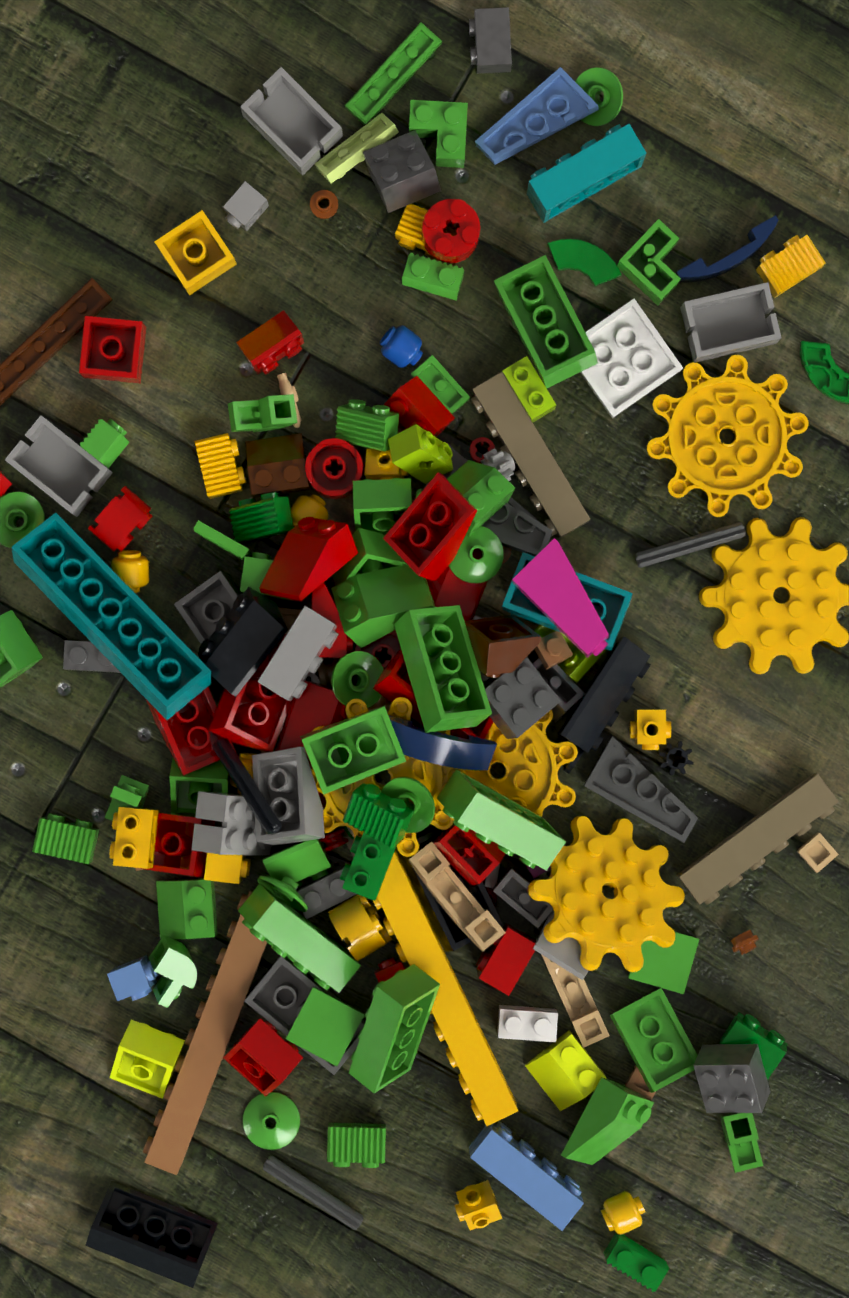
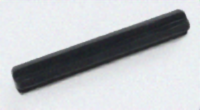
M223 738L218 739L212 745L216 755L266 834H276L282 828L280 821L229 741Z

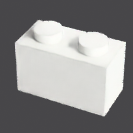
M499 1005L497 1036L503 1039L556 1042L558 1012L556 1009Z

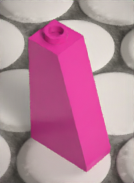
M554 538L512 579L513 584L587 658L592 653L597 656L607 647L608 643L605 640L608 638L609 633L562 547Z

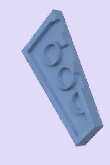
M560 67L481 135L475 143L486 157L496 165L598 111V104Z

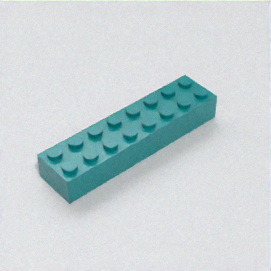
M57 513L53 514L11 547L14 563L166 720L171 718L211 684V670Z

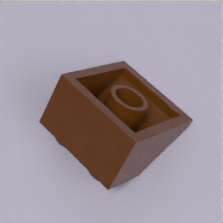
M302 433L245 442L247 467L253 498H259L260 495L274 492L280 495L310 490L305 471L306 458Z
M513 615L465 621L479 671L487 677L495 678L501 674L512 673L541 642L539 634Z

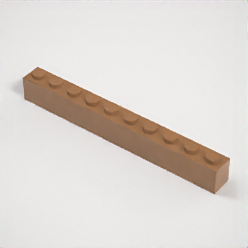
M253 889L249 891L248 895H242L237 910H239V908L252 894V892L254 891ZM240 915L238 922L232 921L226 936L231 938L227 949L222 947L216 961V964L221 965L217 976L211 975L206 987V991L210 992L206 1003L201 1001L195 1016V1018L200 1019L196 1030L190 1029L185 1041V1045L189 1046L185 1057L180 1055L174 1070V1072L179 1073L175 1084L170 1082L164 1095V1099L168 1100L165 1111L159 1109L153 1124L158 1129L154 1138L148 1137L143 1153L147 1154L144 1163L175 1175L178 1174L245 1003L244 1001L267 946L265 940L263 942L260 941L242 923L245 919L242 915Z

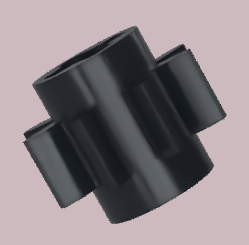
M678 741L676 747H672L669 742H666L668 750L665 753L658 752V755L662 756L664 760L659 767L664 768L668 766L670 768L669 775L673 776L675 769H679L680 773L686 774L684 766L686 764L693 765L694 763L688 760V754L692 752V749H686L685 751L681 749L682 741ZM678 750V756L682 757V762H676L674 767L672 766L673 761L669 759V755L675 754Z

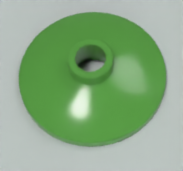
M596 67L584 71L575 82L598 104L599 110L581 120L592 126L608 124L614 120L622 107L623 90L621 83L614 73L605 68ZM601 92L604 94L603 102L600 100Z
M12 492L0 498V544L11 548L45 521L42 505L36 498L24 492ZM23 518L24 524L21 527H17V520Z
M480 526L469 537L465 535L454 560L449 565L450 570L456 577L468 583H482L491 579L497 574L503 562L504 552L500 539L493 531L483 526ZM476 548L482 552V556L478 560L472 555L473 550Z
M363 651L350 652L339 659L333 669L331 683L336 698L343 705L346 706L350 700L357 698L363 700L367 708H369L381 698L382 695L373 689L384 670L379 660ZM353 675H355L357 678L356 685H352L351 680Z
M397 777L390 780L383 787L381 793L390 798L403 800L407 807L414 810L406 831L407 833L420 832L432 822L435 814L434 800L429 790L422 783L410 777Z
M259 876L257 879L258 883L262 884L290 907L301 912L307 911L308 906L296 891L299 885L286 876L282 880Z
M271 1092L266 1097L262 1093L257 1095L248 1103L243 1114V1128L247 1137L256 1146L267 1150L280 1149L288 1145L297 1135L300 1126V1114L297 1106L288 1096L279 1092ZM270 1117L274 1118L276 1125L268 1127L265 1120Z

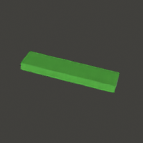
M420 22L345 104V108L364 126L368 124L442 44V40Z

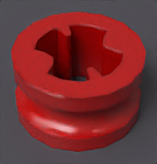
M485 437L475 439L470 446L471 458L482 464L481 460L485 458L483 455L482 458L476 456L477 448L475 446L480 443L483 446V443L489 446L487 452L495 448L494 443Z
M343 828L325 835V838L320 839L326 845L324 848L325 852L349 842L348 838L343 836Z

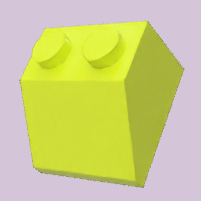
M131 1019L118 1047L110 1078L163 1099L185 1040L171 1033H165L152 1028L148 1024L139 1023Z
M570 1030L525 1064V1067L560 1111L581 1101L595 1091L601 1077L607 1079L603 1071Z

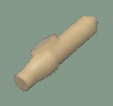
M286 373L279 374L277 377L281 395L294 394L298 423L293 424V426L299 428L302 420L296 404L298 401L296 389L294 386H291Z

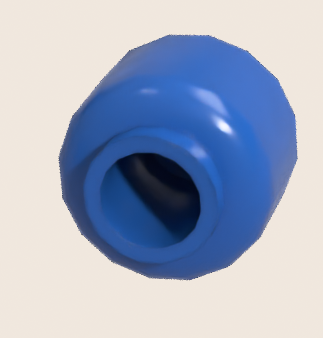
M404 325L389 328L379 343L382 346V355L399 368L406 367L409 363L414 366L423 354L420 350L422 346L421 338Z

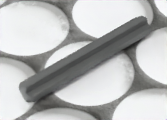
M742 522L731 524L635 554V561L639 568L742 538L745 536V529Z
M270 1155L263 1164L264 1171L353 1230H357L363 1222V1215L274 1156Z

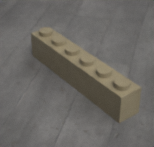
M503 372L472 389L474 397L470 400L478 414L481 412L485 414L488 419L485 425L493 438L498 436L503 444L500 447V451L508 452L513 458L518 469L514 474L522 487L527 485L533 495L529 496V499L537 512L542 509L547 518L544 524L552 530L551 535L557 534L560 539L589 522L590 517Z
M813 773L676 876L696 903L700 905L704 902L708 905L720 896L718 891L727 885L731 888L743 879L741 874L751 868L754 871L766 862L764 857L774 851L776 854L789 845L787 840L793 835L797 834L799 837L812 828L810 823L816 818L820 817L822 820L835 811L833 806L839 801L819 774Z

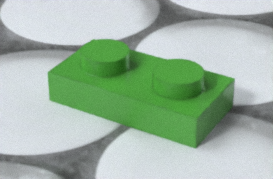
M433 355L411 373L413 378L418 376L452 415L470 399V396Z

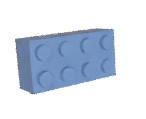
M498 1121L497 1124L493 1123L485 1126L469 1146L470 1158L563 1231L584 1204L581 1196L582 1191L579 1189L580 1185L568 1175L565 1178L561 1177L556 1171L557 1167L544 1157L540 1160L536 1157L535 1149L523 1139L519 1142L516 1141L511 1135L512 1131L502 1122Z

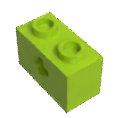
M527 356L502 370L532 422L555 410L556 403Z
M417 424L388 439L392 463L425 484L430 482L438 472L444 475L453 470L451 460L453 453L450 446Z

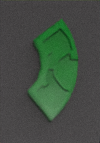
M561 239L547 244L557 271L567 269L579 271L590 279L594 287L622 275L613 259L605 251L591 243L576 239Z
M801 341V362L811 383L830 399L849 404V373L844 372L836 365L831 356L830 344Z

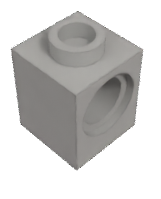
M245 181L223 206L227 214L225 219L234 228L238 229L241 226L244 230L248 231L268 208L269 204L265 197Z

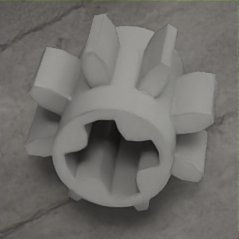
M494 448L483 454L485 459L481 460L482 464L495 467L508 481L511 480L510 476L514 474L515 463L508 452L501 450L497 453Z

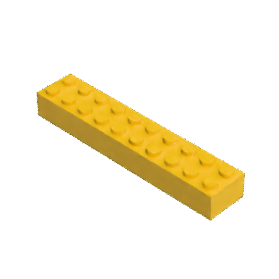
M395 850L378 896L373 902L377 910L381 908L384 910L386 917L383 918V923L390 936L395 934L399 942L395 948L401 961H408L410 966L415 964L440 983L430 1013H433L436 1019L433 1022L434 1030L440 1042L446 1040L448 1047L445 1049L451 1066L453 1068L459 1067L461 1073L458 1074V1080L466 1095L471 1093L473 1097L470 1100L471 1107L477 1120L483 1119L486 1126H489L518 1112L516 1100Z

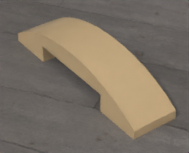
M432 841L409 859L412 867L441 907L482 952L506 933L489 911H485L450 869V863Z
M542 955L583 1048L609 1037V1033L584 979L581 980Z

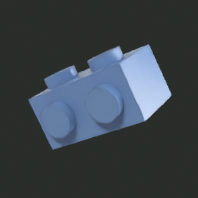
M146 955L115 967L107 973L117 1001L130 996L132 1001L149 995L148 993L152 991L151 987L157 982L155 977L159 976V974L153 971Z

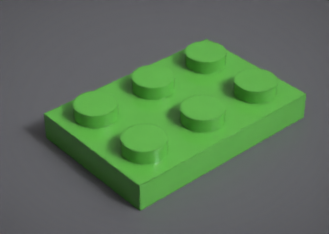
M662 988L610 1015L651 1093L694 1071L693 1065L698 1055Z

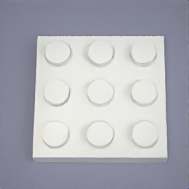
M632 299L585 332L596 352L598 364L580 373L612 418L683 370L682 365L635 299Z

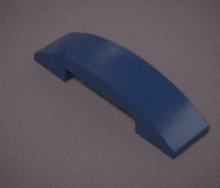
M773 216L750 230L747 236L751 243L707 267L702 258L677 271L676 275L681 278L679 282H697L725 274L744 263L767 240L778 222L777 216Z
M388 715L404 755L451 768L488 770L497 745L496 742L468 735L467 739L440 732L425 733L424 728L413 726V722L410 720Z

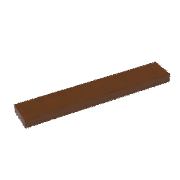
M93 278L0 364V406L84 328L85 316L95 317L113 300Z

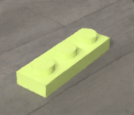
M381 113L316 162L315 166L330 183H333L335 180L342 178L347 171L359 162L365 160L364 151L390 141L399 131L395 124Z

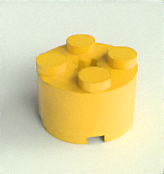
M356 894L328 912L340 938L344 939L349 946L347 949L356 961L368 956L392 940L386 927L381 924L379 920L381 917L372 903L370 904L366 897Z

